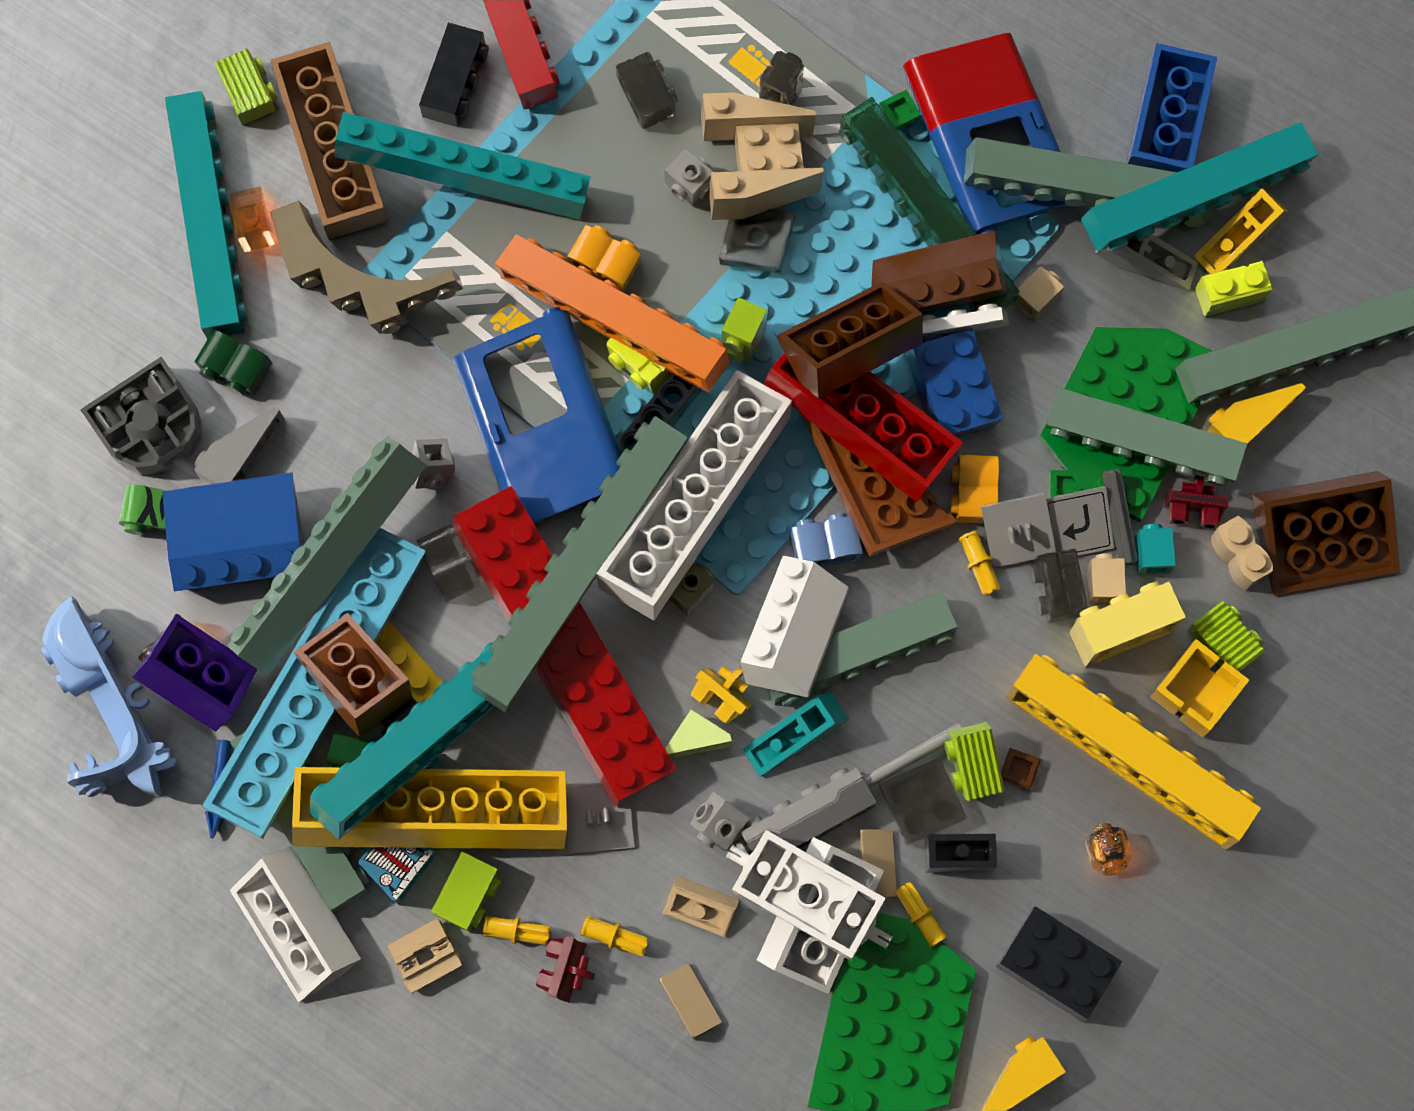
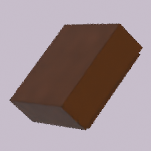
M1009 748L1001 770L1003 782L1030 791L1041 759Z

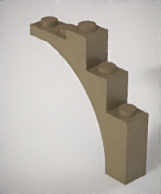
M299 200L270 211L290 279L300 288L315 287L323 280L330 302L340 311L354 310L363 302L370 326L379 334L394 333L402 325L409 323L405 311L423 309L428 302L436 299H449L457 291L464 289L460 277L452 268L422 280L406 281L375 277L358 271L339 260L330 252L319 236L309 210Z

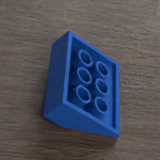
M293 472L162 492L168 561L174 592L276 577L290 564L293 553L304 545Z

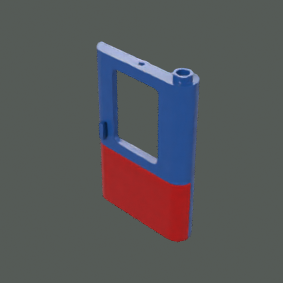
M1003 33L922 54L903 64L902 69L971 236L996 231L999 226L1068 207L1063 201H1039L1034 199L1003 208L999 206L992 189L980 191L976 190L974 186L964 185L966 149L972 143L970 131L1012 119H1019L1023 124L1032 147L1061 152L1011 33Z

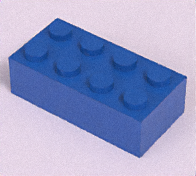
M1156 43L1148 66L1127 164L1171 172H1180L1194 166L1216 67V56Z

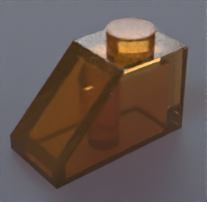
M261 186L230 193L234 225L244 252L275 245Z

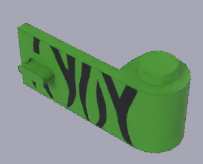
M127 485L119 518V524L124 526V531L134 535H143L144 531H149L151 528L166 531L162 493L166 490L143 485Z

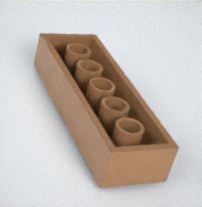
M323 43L271 59L274 74L328 239H334L388 222L371 166L334 157L335 139L342 114L346 112L354 115L331 43Z

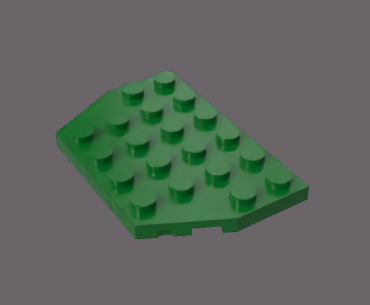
M1096 327L1064 389L1190 426L1200 406V401L1188 404L1175 369L1184 360L1212 352V350L1169 329ZM1046 425L1044 426L1039 439L1055 455V459L1062 469L1065 468L1066 471L1072 474L1073 480L1079 483L1083 491L1103 487L1102 473L1107 470L1120 469L1130 518L1138 522L1142 521L1170 466L1169 464L1164 463L1163 468L1144 463L1145 457L1133 454L1132 458H1125L1114 454V448L1102 444L1100 449L1088 447L1081 444L1083 439L1071 435L1069 440L1061 439L1050 435L1051 429L1045 428Z
M879 913L875 927L893 936V938L888 942L877 936L889 943L886 949L868 939L859 947L852 961L844 958L833 986L807 1107L822 1111H924L948 1105L976 970L941 941L930 948L929 943L915 922L911 923L908 919Z

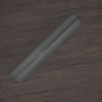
M1120 469L1107 470L1102 473V478L1107 489L1118 558H1124L1125 564H1131L1138 560L1122 473Z

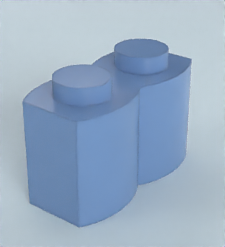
M845 513L831 515L828 517V521L815 523L814 519L801 520L796 523V527L791 528L790 535L794 555L797 559L812 561L820 567L851 563L862 558L863 552L859 534L851 517H847Z

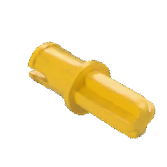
M972 531L964 534L959 538V541L970 563L967 566L968 569L973 570L983 595L996 593L1000 590V585L990 563L993 559L987 555L979 532Z
M906 883L896 891L897 897L912 918L910 922L916 923L929 943L930 948L948 937L931 912L933 908H928L913 883Z
M487 915L483 925V937L510 940L512 944L523 941L546 945L551 938V928L549 926L521 922L519 917L513 920Z
M590 915L586 917L581 930V936L605 943L609 949L617 947L639 956L645 954L649 944L647 937L621 928L620 923L613 925Z

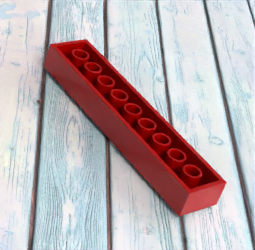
M512 485L454 515L453 520L455 531L507 621L510 620L518 607L524 610L530 601L526 597L528 591L536 580L541 583L548 574L544 569L552 557L550 550ZM579 602L535 669L614 807L671 776L676 767Z

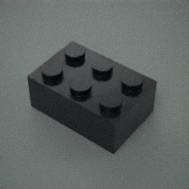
M1034 906L1022 922L996 967L1079 1021L1084 1022L1089 1019L1123 961Z

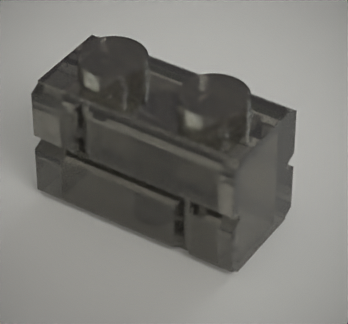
M776 51L770 61V66L766 67L760 77L759 98L793 105L802 92L804 72L802 60L791 52Z
M650 52L635 56L634 59H628L616 66V77L642 129L651 127L659 121L662 122L676 115L675 104L679 102L673 86L667 87L663 80L666 74L660 60L654 61Z
M1076 549L1038 555L1034 559L1035 564L1030 566L1033 583H1039L1041 596L1037 597L1040 616L1045 615L1047 623L1081 617L1079 613L1087 609L1088 604Z

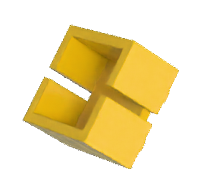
M1195 639L1150 698L1172 715L1177 711L1183 714L1179 720L1203 738L1214 727L1248 683L1249 679L1226 661L1214 673L1210 668L1220 657Z

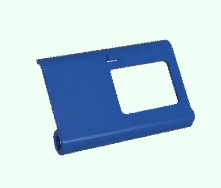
M560 307L550 308L543 312L542 317L462 351L453 358L500 491L512 485L534 524L600 497L602 492L598 489L608 474L614 477L620 468L616 463L621 456V452L569 312L561 310ZM540 335L567 406V412L556 419L513 436L509 430L485 364V359L487 356L527 338Z

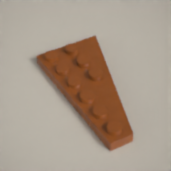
M801 414L870 557L953 527L958 522L951 513L947 514L936 503L937 498L930 491L928 493L925 492L918 502H915Z

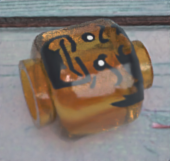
M1110 823L1095 826L1092 829L1093 833L1087 836L1085 840V847L1092 868L1106 876L1116 875L1125 871L1128 868L1127 864L1133 858L1125 830L1120 827H1112Z

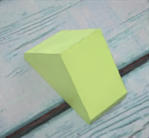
M690 710L665 750L671 759L731 747L732 740L729 733L693 710Z

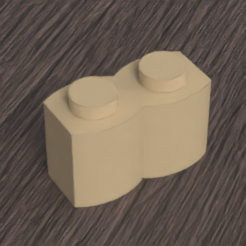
M1237 516L1220 525L1212 534L1211 542L1215 552L1223 561L1228 563L1230 575L1241 589L1246 591L1264 581L1273 572V565L1269 555L1261 546L1255 543L1253 530L1243 518Z

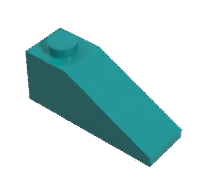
M832 692L817 695L742 750L759 777L829 735L846 723L849 718Z

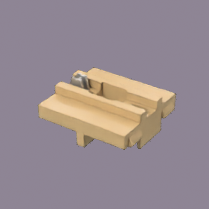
M438 918L387 945L388 952L397 965L404 983L411 994L435 981L441 980L440 978L463 966L462 959L458 952L455 951L442 921H439ZM430 947L434 958L420 964L416 954Z

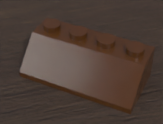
M997 231L873 260L871 287L883 281L922 314L1009 294Z
M882 281L779 334L778 341L798 381L819 399L923 344V315Z

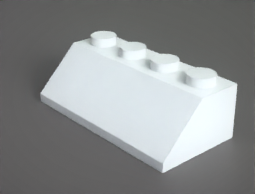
M783 556L740 662L746 684L809 697L847 598L849 587L815 562Z
M814 837L806 851L807 854L874 892L884 872L883 869ZM805 885L799 891V899L805 904H812L819 897V892L813 885ZM776 917L757 961L776 972L828 994L845 957L822 945L821 941Z
M291 846L262 858L230 889V892L298 1003L345 974L361 959Z

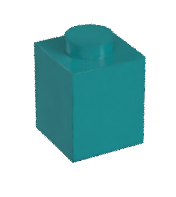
M1148 524L1143 526V529H1139L1134 537L1138 556L1136 561L1138 575L1170 573L1176 566L1172 528H1162L1161 524Z

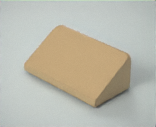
M860 830L861 860L884 870L875 892L885 898L897 897L893 830Z
M678 876L672 886L663 914L725 938L739 899Z
M689 963L659 979L692 1039L699 1037L722 1023Z

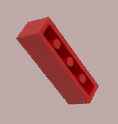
M483 0L523 110L558 98L555 86L559 85L560 81L555 67L548 68L546 60L551 58L545 41L538 42L536 35L541 34L536 17H529L527 10L531 9L529 0Z

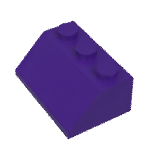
M175 614L147 652L132 678L216 732L232 716L258 669L180 615Z

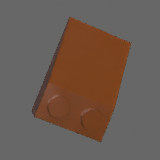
M348 613L294 651L296 657L338 714L359 737L413 698L409 679Z

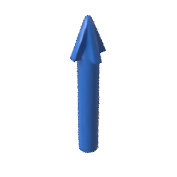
M218 740L212 788L229 761L231 746L229 740ZM205 811L210 838L213 839L223 818Z

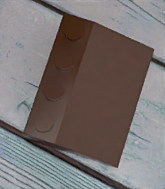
M1379 471L1252 494L1260 544L1269 555L1273 565V572L1268 578L1274 596L1400 573L1392 483L1389 477Z

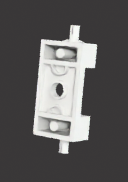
M767 830L751 855L735 847V845H732L730 848L731 852H728L726 858L743 866L742 873L732 888L734 894L762 910L769 911L821 941L822 945L850 961L853 960L859 947L868 939L884 947V949L888 947L889 943L877 936L888 942L891 941L893 936L875 927L877 915L885 903V897ZM805 885L816 887L819 892L817 901L812 904L803 903L799 899L800 889Z

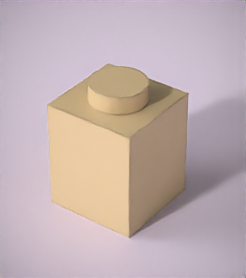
M1040 266L1015 290L1011 302L1035 323L1060 298L1064 286L1056 273L1051 270L1047 271Z
M1099 554L1095 556V559L1090 560L1087 565L1089 604H1110V600L1126 593L1124 558H1115L1114 554Z

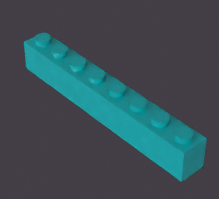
M202 91L165 97L201 330L207 339L213 329L226 335L244 333L243 321H248L245 303L239 300L238 292L243 291V284L240 273H235L234 263L238 262V254L235 244H230L229 234H233L234 229L231 216L225 213L224 205H229V198L226 187H221L220 177L225 176L221 157L216 158L215 148H220L217 130H212L211 120L215 119L212 101H206Z
M346 112L342 114L335 139L334 157L580 220L591 178L588 175Z
M1299 122L1092 207L1081 218V221L1098 253L1108 248L1111 252H1114L1128 244L1127 240L1136 237L1138 241H1141L1154 234V229L1162 226L1164 230L1176 226L1181 222L1180 218L1189 215L1190 219L1196 218L1208 210L1207 207L1215 204L1216 208H1220L1233 201V196L1241 194L1242 197L1251 195L1260 189L1259 185L1266 183L1268 187L1273 186L1285 179L1284 175L1291 172L1293 176L1299 175L1311 167L1309 163L1319 154L1303 123Z
M491 642L486 645L481 651L480 656L472 663L466 662L458 670L457 675L449 682H442L429 699L425 702H418L405 719L401 722H394L381 739L377 742H370L357 759L352 763L347 762L342 765L337 771L336 776L327 784L321 783L318 785L310 797V814L340 840L496 706L471 691L475 681L470 679L479 663L482 661L487 664L493 653L489 649L493 643Z

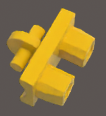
M725 666L721 667L718 674L726 679V681L710 668L701 669L695 677L699 681L691 693L692 697L703 705H706L714 694L721 698L724 702L714 714L725 724L731 723L739 715L750 710L753 704L733 688L735 687L741 693H744L749 687L740 679L743 676L740 666L733 673Z

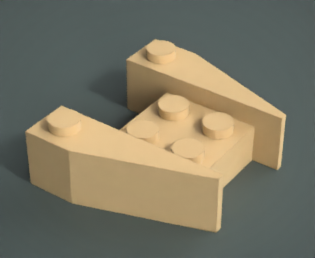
M735 92L703 93L701 108L703 141L734 140L738 171L711 172L709 198L712 220L744 219L820 193L823 168H804L800 137H813L816 111Z

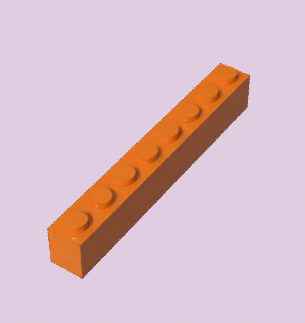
M516 234L495 262L497 271L503 280L552 307H560L561 310H567L570 317L608 338H613L708 393L730 364L726 346L714 337L707 339L700 335L694 326L688 323H683L682 325L674 321L672 316L665 310L657 308V310L652 309L639 296L635 294L629 296L621 292L620 288L609 280H604L603 282L597 279L586 267L581 265L578 268L575 267L563 255L555 251L551 254L532 238H527L526 240Z

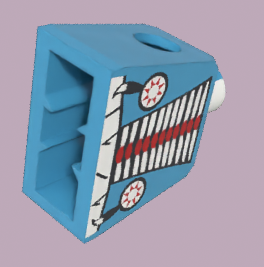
M360 847L366 853L358 863L382 890L399 905L438 854L432 848Z

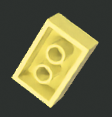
M1158 581L1149 583L1140 588L1141 593L1129 597L1128 593H1125L1110 600L1111 605L1099 610L1096 605L1079 613L1081 617L1075 620V624L1069 633L1085 668L1170 634L1178 628L1186 617L1170 582L1159 585Z

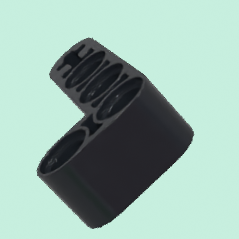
M671 373L622 434L619 443L621 454L627 445L638 442L634 439V436L641 425L656 416L673 427L701 393L702 389ZM672 393L682 397L681 401L676 404L668 403L665 398Z

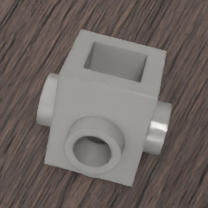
M684 149L664 170L665 183L671 187L670 191L680 201L686 200L693 206L699 199L704 200L709 196L713 168L704 158L699 157L697 159L688 150Z
M447 438L415 440L412 454L427 465L414 482L415 489L427 488L434 490L446 487L450 474H453L455 471V461L453 455H451Z
M712 792L706 802L697 808L690 825L700 831L696 837L710 848L718 844L724 850H727L731 844L737 841L741 829L749 820V817L715 792Z

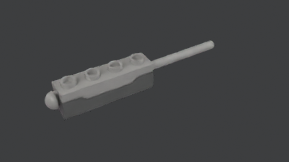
M959 723L953 725L867 775H861L857 768L850 772L847 767L839 770L830 776L832 782L820 788L817 783L801 792L803 798L791 804L790 800H786L772 808L774 814L763 820L761 816H757L746 822L744 825L745 830L740 832L741 840L734 844L735 847L751 855L767 830L799 849L810 844L813 837L819 839L874 808L877 802L869 788L945 746L944 742L949 741L948 731L962 727Z

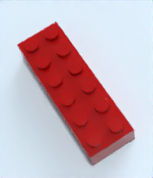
M783 353L772 366L763 385L792 400V407L915 502H918L963 443L872 372H868L818 399L798 381L785 353Z

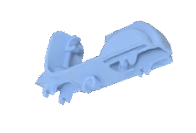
M70 596L52 614L42 639L45 646L41 647V651L50 665L55 663L60 673L55 677L64 693L70 691L72 695L77 697L89 691L117 745L119 756L113 761L97 765L95 758L87 753L85 757L88 761V767L85 770H79L74 762L69 763L72 773L67 775V782L76 788L79 795L87 794L88 797H94L106 790V785L129 779L134 786L145 793L161 797L157 772L173 768L177 763V759H169L172 750L164 748V743H153L137 710L148 707L151 702L147 697L140 701H134V694L143 689L140 683H133L127 689L125 688L107 654V651L114 644L113 638L105 640L110 631L108 629H99L103 625L100 622H91L78 601L73 596Z

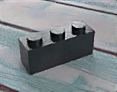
M448 22L419 103L423 118L458 127L461 117H466L470 105V100L468 99L470 90L476 89L479 80V72H477L480 62L485 63L489 51V45L485 43L483 32Z

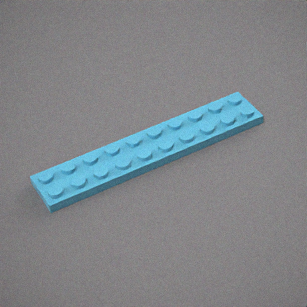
M379 528L312 617L202 805L205 810L261 839L265 837L294 786L295 767H305L336 713V709L296 657L294 651L347 613L376 643L427 555L425 550Z

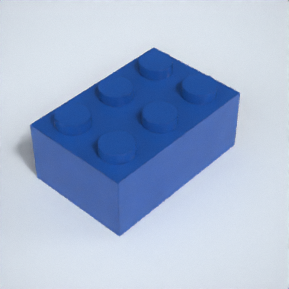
M973 328L924 342L905 354L925 414L957 438L994 427L1003 419Z

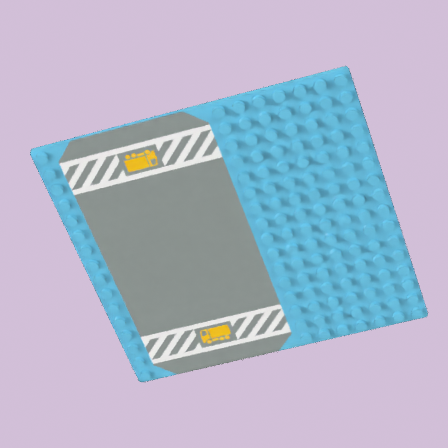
M616 0L554 66L560 84L555 86L558 98L523 110L520 102L479 146L480 148L591 176L580 220L443 185L362 272L375 277L406 281L422 280L452 268L460 277L464 289L457 291L449 299H436L428 302L423 309L405 311L409 321L407 324L452 361L454 356L460 352L543 316V312L554 308L500 277L495 262L516 234L526 240L527 238H532L540 243L544 250L551 254L554 251L558 252L566 259L585 225L593 228L595 225L600 226L611 234L610 237L613 240L619 242L627 240L638 247V252L641 253V262L623 293L629 296L631 294L639 296L646 302L647 306L654 310H657V308L665 310L672 316L674 321L682 325L683 323H688L694 326L700 335L707 339L714 337L721 341L722 328L738 297L767 309L766 332L751 363L749 364L745 361L737 363L730 360V364L709 393L702 390L673 426L674 429L687 436L688 441L736 370L763 384L772 366L784 353L778 341L779 334L870 288L873 260L971 237L923 118L921 117V120L893 133L878 107L879 102L894 95L771 0ZM735 92L816 111L813 137H800L804 168H823L824 171L820 193L744 219L712 220L709 196L704 200L699 199L693 206L686 200L680 201L670 191L671 187L665 183L664 170L686 149L697 159L699 157L704 158L712 166L713 172L738 171L734 140L703 141L701 122L703 93ZM993 190L999 206L1003 208L1029 201L1022 195L1009 196L1004 191ZM1046 213L1002 225L996 229L1008 287L1057 232L1058 223ZM1000 296L922 315H934L936 319L947 317V313L953 310H966V313L979 311L978 308L982 305L994 304ZM570 317L619 446L622 434L654 394L646 388L642 391L639 390L630 380L629 376L631 374L623 368L619 371L611 364L608 359L610 354L606 345L610 338ZM534 335L486 357L485 364L498 399L531 427L535 428L567 412V406L540 335ZM934 339L924 340L923 343ZM906 353L870 371L908 401L918 392L905 355ZM673 393L665 398L670 404H676L682 399L680 395ZM791 407V418L695 559L697 564L701 563L707 567L714 575V578L735 595L741 594L789 540L791 528L796 527L797 522L807 519L835 487L801 414L793 407ZM653 418L649 419L646 423L649 425ZM637 442L630 443L626 448L632 451Z

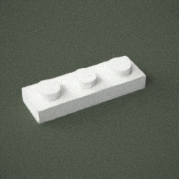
M987 304L978 308L979 311L966 313V310H953L947 313V317L936 319L934 315L923 316V341L941 338L971 328L975 332L1009 326L1008 313L1002 307H998L997 304Z

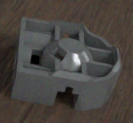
M162 356L80 409L114 460L124 468L141 476L164 474L169 470L168 466L172 464L174 459L182 457L187 459L190 457L202 438L201 419L198 409ZM156 379H160L167 389L166 392L163 391ZM143 392L148 400L135 403L126 414L122 406L131 404ZM185 399L188 404L174 414L168 410ZM103 414L107 416V418L113 425L112 427H110V425L107 423V421L103 417ZM159 418L167 419L164 430L158 427ZM129 436L131 442L115 452L112 446ZM171 438L176 448L160 457L154 447L159 446L158 442L161 440L167 441Z

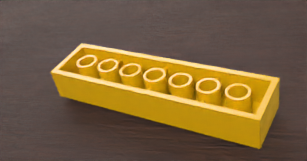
M1035 653L1009 691L1006 699L1225 850L1240 841L1261 807L1255 804L1256 799L1252 795L1241 789L1238 791L1234 790L1226 784L1227 779L1214 770L1208 772L1198 765L1199 760L1186 751L1180 753L1171 747V741L1166 736L1156 731L1152 734L1142 727L1143 722L1138 717L1129 712L1123 714L1114 707L1115 703L1109 697L1101 693L1094 694L1086 688L1087 684L1081 678L1074 674L1066 675L1058 669V663L1046 655L1040 657Z
M295 767L292 820L293 846L564 849L567 834L566 771L422 769L339 840L310 814V797L318 785L321 783L327 784L336 776L340 768Z

